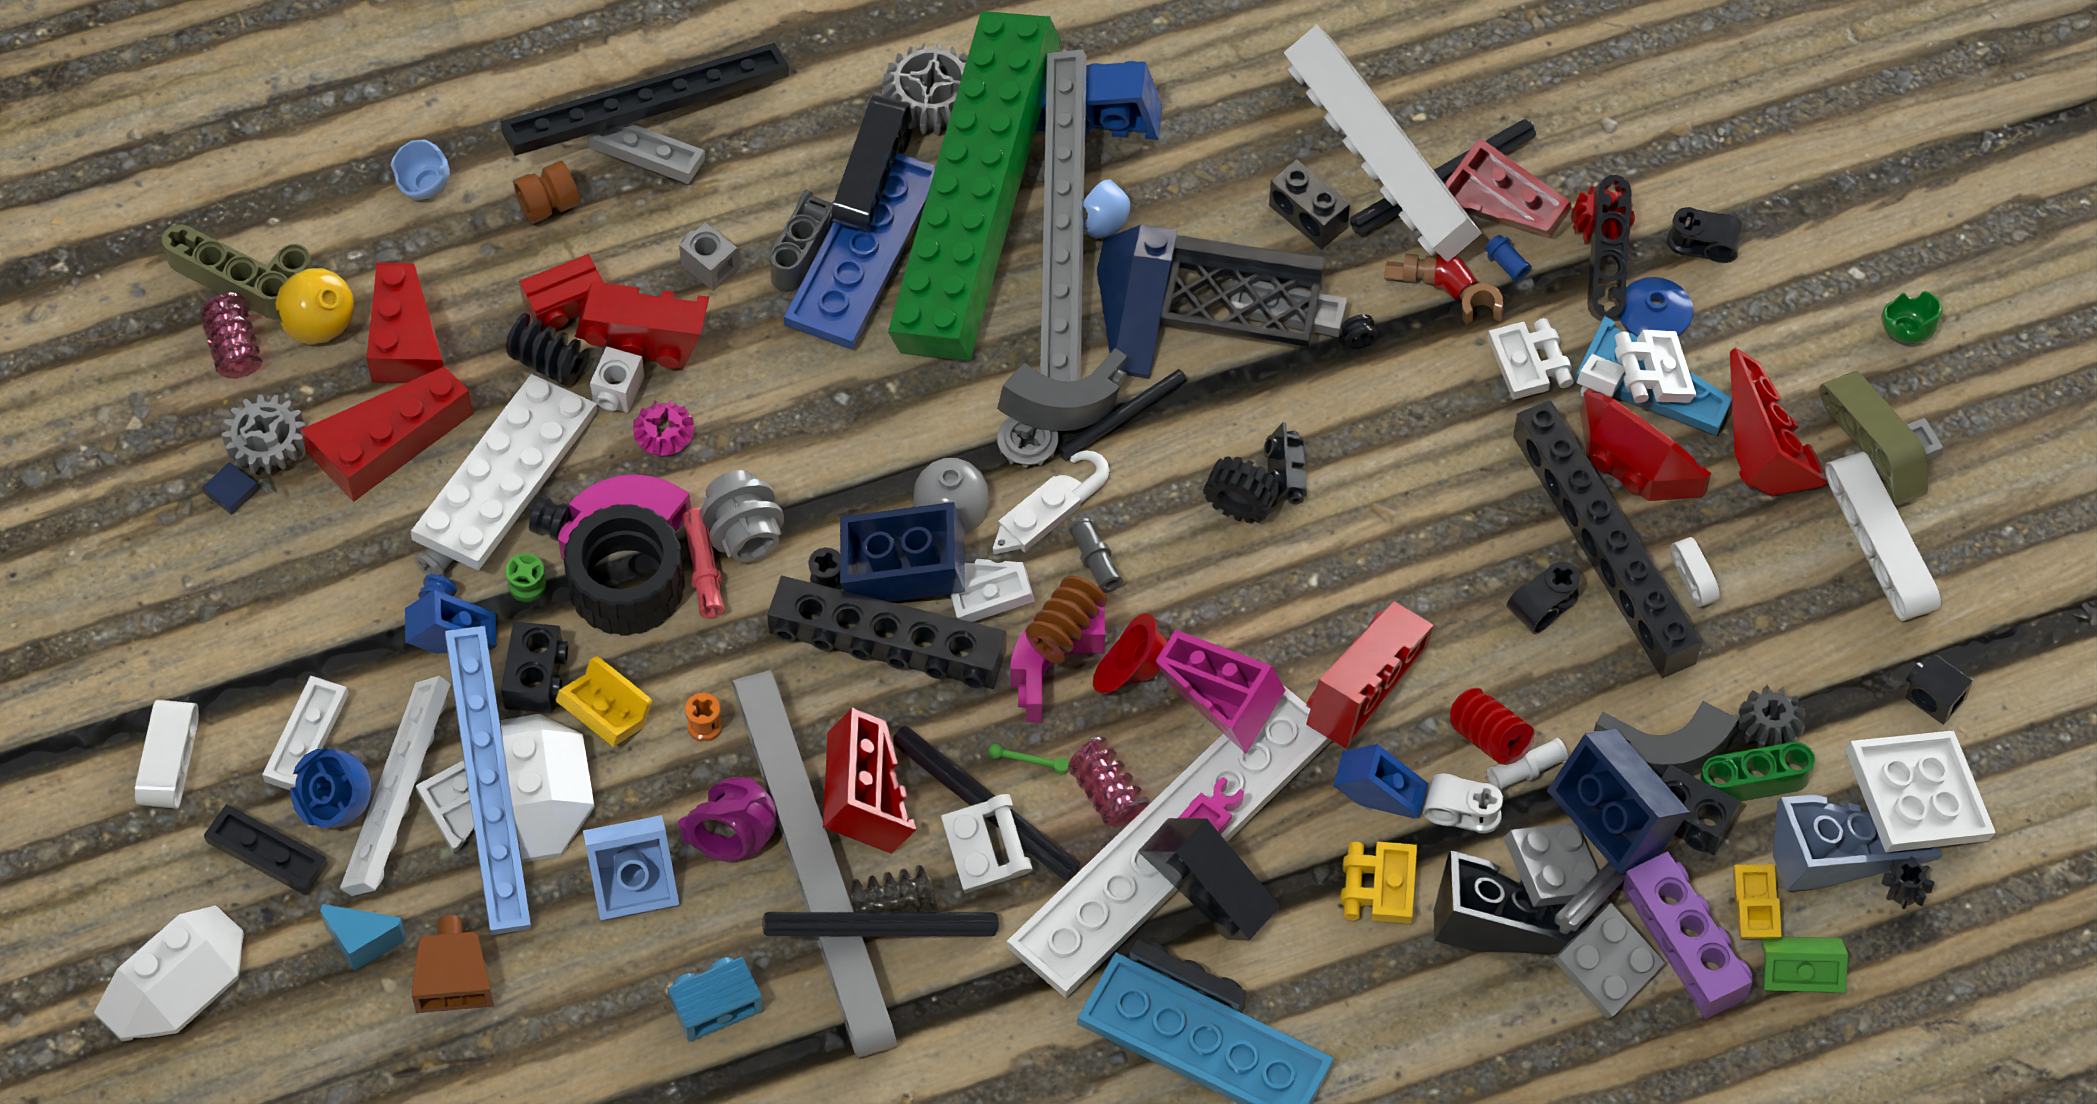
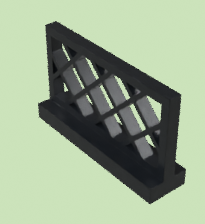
M1177 235L1174 245L1173 262L1160 315V323L1309 347L1319 294L1324 281L1325 258ZM1180 268L1195 270L1201 278L1185 286L1178 277ZM1222 275L1233 276L1238 284L1223 292L1214 280ZM1258 281L1270 282L1275 290L1260 298L1251 286ZM1208 285L1216 297L1201 305L1192 293ZM1295 287L1312 289L1311 296L1298 304L1288 291ZM1244 290L1253 303L1238 311L1229 298ZM1282 296L1290 308L1275 317L1266 304ZM1184 297L1194 308V310L1185 315L1170 313L1172 304ZM1223 303L1231 315L1222 321L1212 319L1207 311ZM1308 308L1307 315L1303 311ZM1260 309L1269 320L1261 326L1249 325L1244 317ZM1297 315L1304 323L1303 333L1287 331L1281 323Z

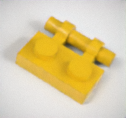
M1350 842L1348 844V855L1343 858V872L1346 873L1345 888L1341 890L1340 903L1344 906L1343 918L1349 921L1358 920L1360 907L1364 905L1372 906L1371 921L1412 924L1417 845L1377 842L1376 856L1364 855L1363 843ZM1363 874H1374L1373 888L1361 887Z

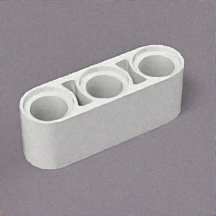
M166 700L155 701L136 780L135 801L137 805L179 808L198 726L199 713L196 703Z

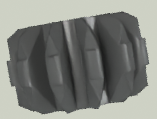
M1768 685L1762 689L1761 694L1752 690L1748 694L1747 701L1741 703L1738 711L1740 718L1737 725L1739 731L1746 732L1744 737L1746 744L1757 741V748L1796 742V737H1800L1803 734L1805 725H1803L1802 721H1804L1806 715L1805 708L1797 707L1799 702L1797 695L1785 697L1784 686L1777 693H1773Z

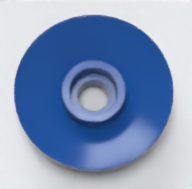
M1647 277L1636 280L1626 287L1624 309L1618 316L1624 328L1637 337L1643 330L1676 331L1679 337L1687 330L1691 323L1693 305L1687 292L1675 282L1659 277ZM1652 302H1660L1661 305H1655Z

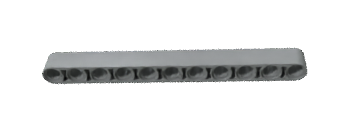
M766 670L732 680L738 707L767 793L772 798L776 807V820L807 912H854L826 829L823 828V820L772 671ZM816 936L857 1059L897 1047L893 1026L862 936Z

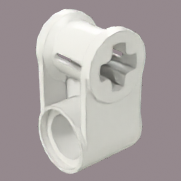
M1436 774L1431 781L1423 814L1427 820L1438 825L1454 826L1479 833H1489L1498 828L1501 823L1500 809L1503 803V796L1496 786L1489 783L1462 779L1451 774ZM1486 793L1489 794V800L1485 799ZM1480 817H1483V823L1479 822Z

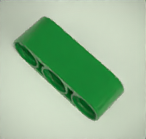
M1790 742L1714 756L1704 763L1700 780L1741 802L1797 792L1808 785L1815 763V754L1806 744ZM1787 764H1796L1802 769L1794 770L1787 766ZM1749 771H1758L1764 776L1755 777ZM1710 778H1720L1725 783L1717 784L1711 781Z

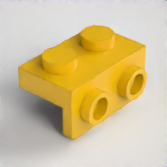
M598 656L589 660L585 675L561 688L556 698L557 703L612 747L644 728L652 705V699Z

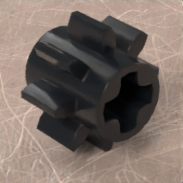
M1912 856L1908 861L1902 863L1894 859L1890 867L1891 873H1884L1881 883L1884 886L1890 887L1886 899H1893L1901 904L1902 909H1906L1907 905L1915 902L1917 905L1923 906L1926 899L1925 893H1931L1934 886V881L1926 879L1930 867L1928 865L1922 866Z

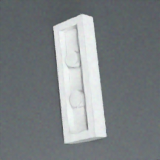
M310 676L262 774L264 782L290 790V787H295L298 775L293 774L295 766L307 753L315 749H323L349 695L347 687Z

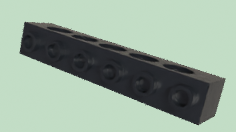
M782 575L767 614L769 634H773L783 641L792 642L797 640L812 644L817 649L823 651H831L833 649L849 653L852 657L859 660L874 659L886 662L896 669L904 670L910 668L925 672V674L932 678L943 679L946 677L962 681L965 685L972 688L986 687L994 689L1007 650L1005 630ZM810 614L819 616L816 619L812 620L804 618L805 616ZM844 624L856 625L854 628L844 629L841 627ZM882 633L893 634L890 638L879 637ZM920 642H928L931 644L930 646L924 648L916 646V644ZM959 651L969 653L967 656L958 657L953 655L954 653Z

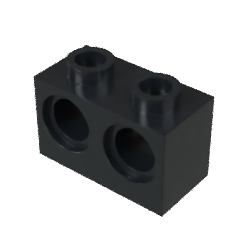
M1297 159L1271 180L1269 206L1321 250L1348 229L1350 203Z
M513 621L501 688L505 709L552 713L554 699L557 698L558 692L563 685V678L561 675H558L560 664L566 665L569 650L568 641H563L560 626ZM537 648H546V649H547V650H545V651L542 652V653H533V652H532L533 650H535V649H537ZM531 682L541 683L539 686L534 688L526 687V685Z
M1669 764L1661 780L1690 811L1674 835L1685 840L1688 846L1697 851H1706L1715 855L1736 819L1741 801ZM1700 819H1710L1716 825H1705Z

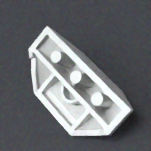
M541 714L501 720L503 747L522 863L561 857L568 848L570 841L578 833L595 808L583 734Z
M216 905L179 914L116 970L94 1011L95 1016L121 1041L178 1033L239 979L244 938L243 930Z

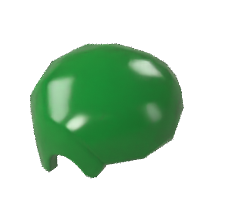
M1923 291L1917 298H1910L1903 292L1893 302L1885 305L1881 314V321L1887 335L1901 343L1919 344L1933 337L1940 324L1943 308L1940 300L1930 292Z

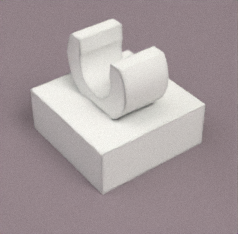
M1592 354L1581 369L1577 380L1578 384L1583 385L1581 396L1590 388L1608 397H1612L1624 379L1625 370L1619 364Z

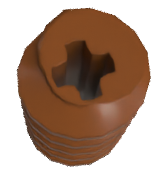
M1071 575L1064 577L1059 585L1060 587L1053 591L1051 599L1044 603L1043 610L1036 614L1034 622L1029 623L1025 630L1026 638L1034 650L1052 663L1064 662L1065 655L1063 652L1068 653L1072 651L1074 647L1072 641H1079L1082 637L1080 629H1088L1091 624L1089 618H1096L1099 614L1098 607H1104L1107 603L1105 593L1085 578Z

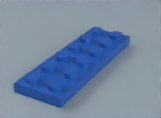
M897 153L870 230L864 231L837 223L832 224L784 316L785 326L854 349L921 219L936 166Z

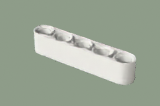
M1864 451L1827 462L1825 464V475L1829 487L1896 616L1901 621H1906L1939 610L1941 608V598L1938 588L1869 456Z

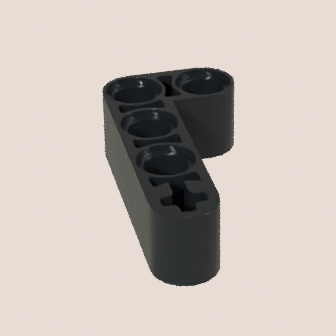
M875 94L871 97L833 203L831 221L833 223L864 231L870 230L898 151L904 153L911 139L912 129H908L909 124L912 123L910 103Z

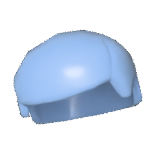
M425 139L412 140L398 149L391 161V168L395 175L397 187L404 195L413 200L429 199L443 191L450 175L448 161L437 145Z
M1111 179L1104 180L1094 187L1083 202V206L1088 213V218L1084 219L1083 231L1094 239L1114 235L1124 226L1129 216L1131 203L1129 197Z

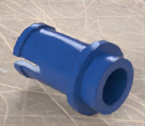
M1497 235L1485 247V251L1488 253L1487 258L1490 261H1496L1514 282H1518L1529 273L1532 266L1511 246L1512 240L1509 237L1504 238L1502 235Z

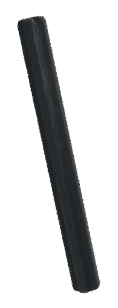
M1523 119L1487 139L1485 142L1505 155L1535 138L1537 133L1534 124L1527 119ZM1470 150L1434 169V172L1444 184ZM1383 198L1350 218V224L1355 233L1364 235L1398 216L1403 209L1398 203L1393 206L1386 198Z
M902 726L894 734V746L970 806L986 802L995 797L993 793L908 726ZM1010 809L1021 846L1064 881H1070L1080 869L1079 861L1021 815ZM995 815L986 818L999 828Z
M766 912L762 919V929L766 936H995L999 929L998 915L994 912Z

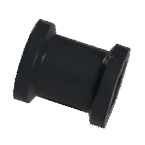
M828 547L817 549L811 554L808 561L811 572L810 583L842 590L840 584V553Z

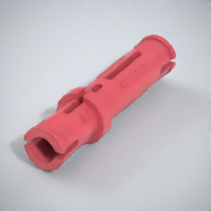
M693 508L689 510L691 519L688 512L683 514L693 566L691 583L693 588L696 587L700 615L703 618L711 619L718 617V614L722 615L725 611L720 593L722 576L721 572L717 571L713 545L710 541V531L702 522L701 508Z

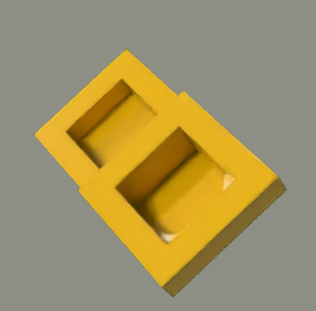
M1775 864L1734 865V894L1740 940L1781 939L1780 901L1777 898Z

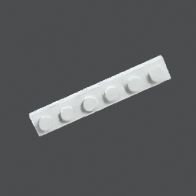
M440 676L415 683L340 887L341 890L351 896L375 891L383 880L385 863L389 852L397 842V830L402 817L409 809V797L415 782L422 773L421 765L427 749L434 740V729L439 715L447 704L446 696L451 683Z

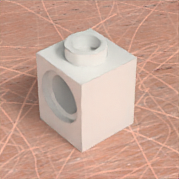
M606 346L590 382L593 402L608 411L619 410L629 413L645 377L642 356ZM615 381H620V382H621L620 384H615V385H614V384H610V383L615 382Z

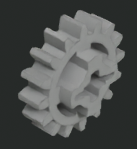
M260 394L258 395L257 403L254 404L247 398L244 399L245 408L240 410L233 407L231 409L233 419H225L223 422L226 432L222 433V438L228 457L235 458L239 468L248 463L251 473L254 474L259 466L264 467L267 474H271L272 465L277 464L281 469H286L285 460L289 458L296 461L298 459L296 449H305L300 429L306 426L301 411L294 410L290 400L280 405L278 395H274L270 402H265L263 395Z

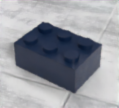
M949 502L840 517V584L843 590L888 602L965 592L964 525L955 503Z
M1616 728L1585 733L1547 789V792L1612 867L1616 869L1619 875L1626 874V871L1659 856L1690 812Z

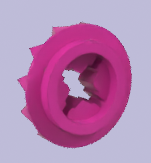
M671 400L668 403L662 404L654 401L652 406L647 409L641 407L639 416L633 420L635 441L644 451L653 455L668 456L678 453L690 443L693 437V417L688 414L685 406L679 407ZM668 418L669 428H666L662 432L661 437H659L656 425H661L662 421Z

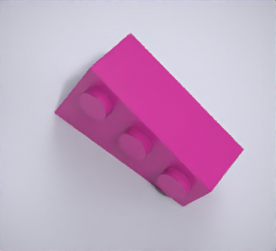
M1178 630L1173 632L1156 659V663L1169 685L1245 754L1286 691L1271 665Z

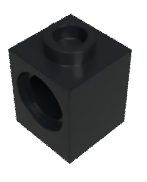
M1934 653L1925 664L1918 662L1909 673L1906 681L1910 685L1905 698L1944 725L1967 699L1973 680Z

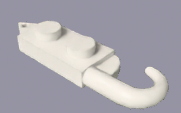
M1087 450L1072 455L1070 458L1072 463L1080 460H1089L1095 464L1096 472L1083 483L1067 475L1050 478L998 521L999 531L993 546V554L1019 549L1025 553L1081 507V503L1099 490L1107 481L1110 470L1105 458L1095 451Z

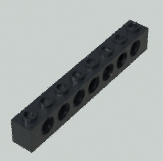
M1551 399L1517 413L1513 438L1661 678L1663 679L1695 665L1702 643L1701 639Z

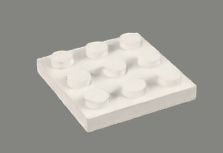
M1954 730L1851 741L1845 748L1885 852L1989 841L1996 832Z

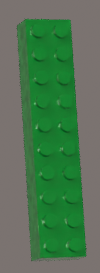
M981 11L888 329L889 335L901 354L971 361L1046 95L1047 53L1058 52L1061 42L1050 16Z

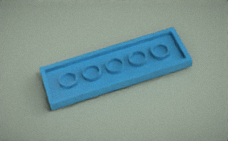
M1116 952L1077 1018V1025L1239 1104H1312L1334 1061L1333 1057Z

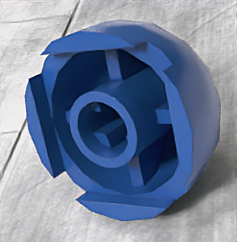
M315 749L304 755L295 766L293 774L298 775L295 787H290V797L296 813L303 822L320 828H339L356 821L368 807L372 793V782L368 770L356 756L340 749Z

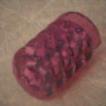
M234 292L214 296L201 307L199 315L205 335L207 336L209 348H211L210 352L214 360L216 372L227 378L238 379L258 370L263 360L258 357L260 349L259 345L255 343L256 336L252 331L251 320L248 319V310L244 307V297Z
M1097 737L1084 744L1073 755L1068 764V771L1073 777H1076L1078 786L1085 789V796L1093 802V808L1101 814L1102 821L1107 826L1122 825L1135 819L1149 805V798H1138L1142 788L1138 784L1129 786L1133 781V775L1130 772L1121 774L1125 769L1124 762L1121 760L1113 762L1117 752L1113 748L1105 749L1109 742L1106 737Z

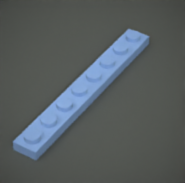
M485 626L445 631L490 935L530 930V917Z

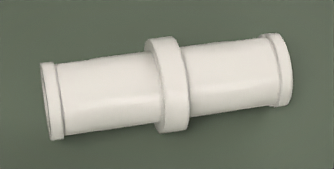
M1555 738L1551 742L1530 750L1522 759L1508 765L1499 764L1487 769V776L1490 784L1502 790L1525 778L1529 781L1539 776V772L1566 762L1568 753L1563 742L1559 738Z

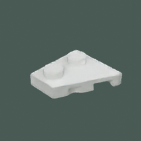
M464 760L416 785L419 797L453 854L460 850L474 830Z

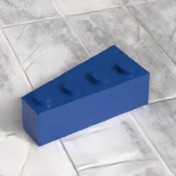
M1127 61L1113 64L1093 63L1086 65L1085 134L1090 135L1091 129L1113 130V137L1127 138L1128 132L1146 133L1145 139L1159 140L1162 103L1146 61ZM1046 95L1035 131H1045Z

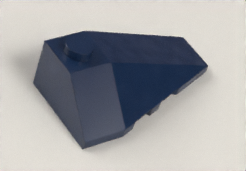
M1141 224L1103 240L1097 266V279L1106 325L1109 354L1116 348L1127 355L1123 370L1127 373V376L1150 379L1161 329L1160 315L1173 262L1174 245L1178 230Z

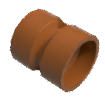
M558 161L542 168L541 177L533 173L513 180L519 204L527 220L532 225L552 215L553 208L562 213L579 206L581 203L576 184L563 161Z

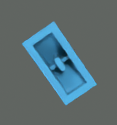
M326 904L321 906L320 912L325 929L354 971L404 942L405 931L401 917Z

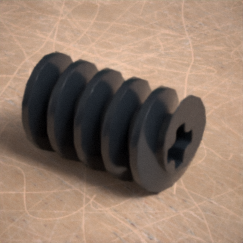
M526 312L521 314L507 336L506 350L508 357L515 361L520 360L527 367L533 366V369L538 373H546L547 377L552 380L558 379L559 383L564 386H571L577 382L587 366L590 357L589 348L584 349L580 353L581 341L577 338L573 339L567 346V333L562 332L555 338V327L550 325L542 332L543 322L541 320H534L529 326L531 316Z

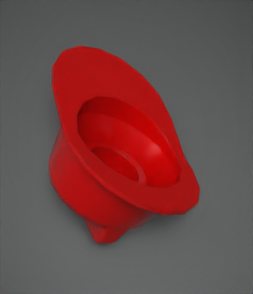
M1149 613L1138 615L1130 622L1119 640L1106 653L1093 675V687L1096 692L1101 694L1111 693L1120 688L1126 681L1139 683L1152 679L1158 674L1160 668L1156 663V659L1168 642V639L1157 631V621L1154 615Z

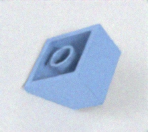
M662 815L583 830L600 921L679 905Z

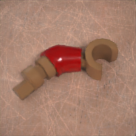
M1438 253L1437 256L1426 255L1425 260L1419 259L1417 254H1405L1404 263L1387 261L1384 279L1416 282L1417 278H1423V283H1432L1434 288L1444 290L1458 302L1462 301V320L1466 326L1473 321V308L1479 305L1490 307L1493 310V319L1500 322L1503 319V296L1499 289L1488 283H1478L1463 260L1456 256L1447 262Z

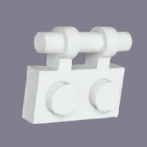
M1546 318L1539 319L1534 323L1536 332L1533 333L1528 332L1525 322L1489 330L1487 339L1513 400L1549 391L1550 382L1548 377L1550 376L1557 379L1560 388H1567L1574 383L1570 373L1572 370L1568 357L1563 356L1559 347V335L1555 329L1551 328ZM1536 350L1545 351L1548 359L1541 361Z
M1643 330L1637 337V342H1631L1628 332H1620L1615 335L1617 347L1614 351L1617 361L1623 364L1626 373L1624 383L1627 391L1632 393L1635 403H1642L1648 400L1649 396L1646 389L1653 390L1656 402L1690 403L1696 392L1676 331ZM1637 360L1644 361L1646 371L1640 370Z

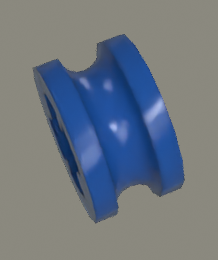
M430 574L425 576L423 580L424 587L420 589L418 596L422 598L433 590L455 596L458 588L450 579L441 575Z

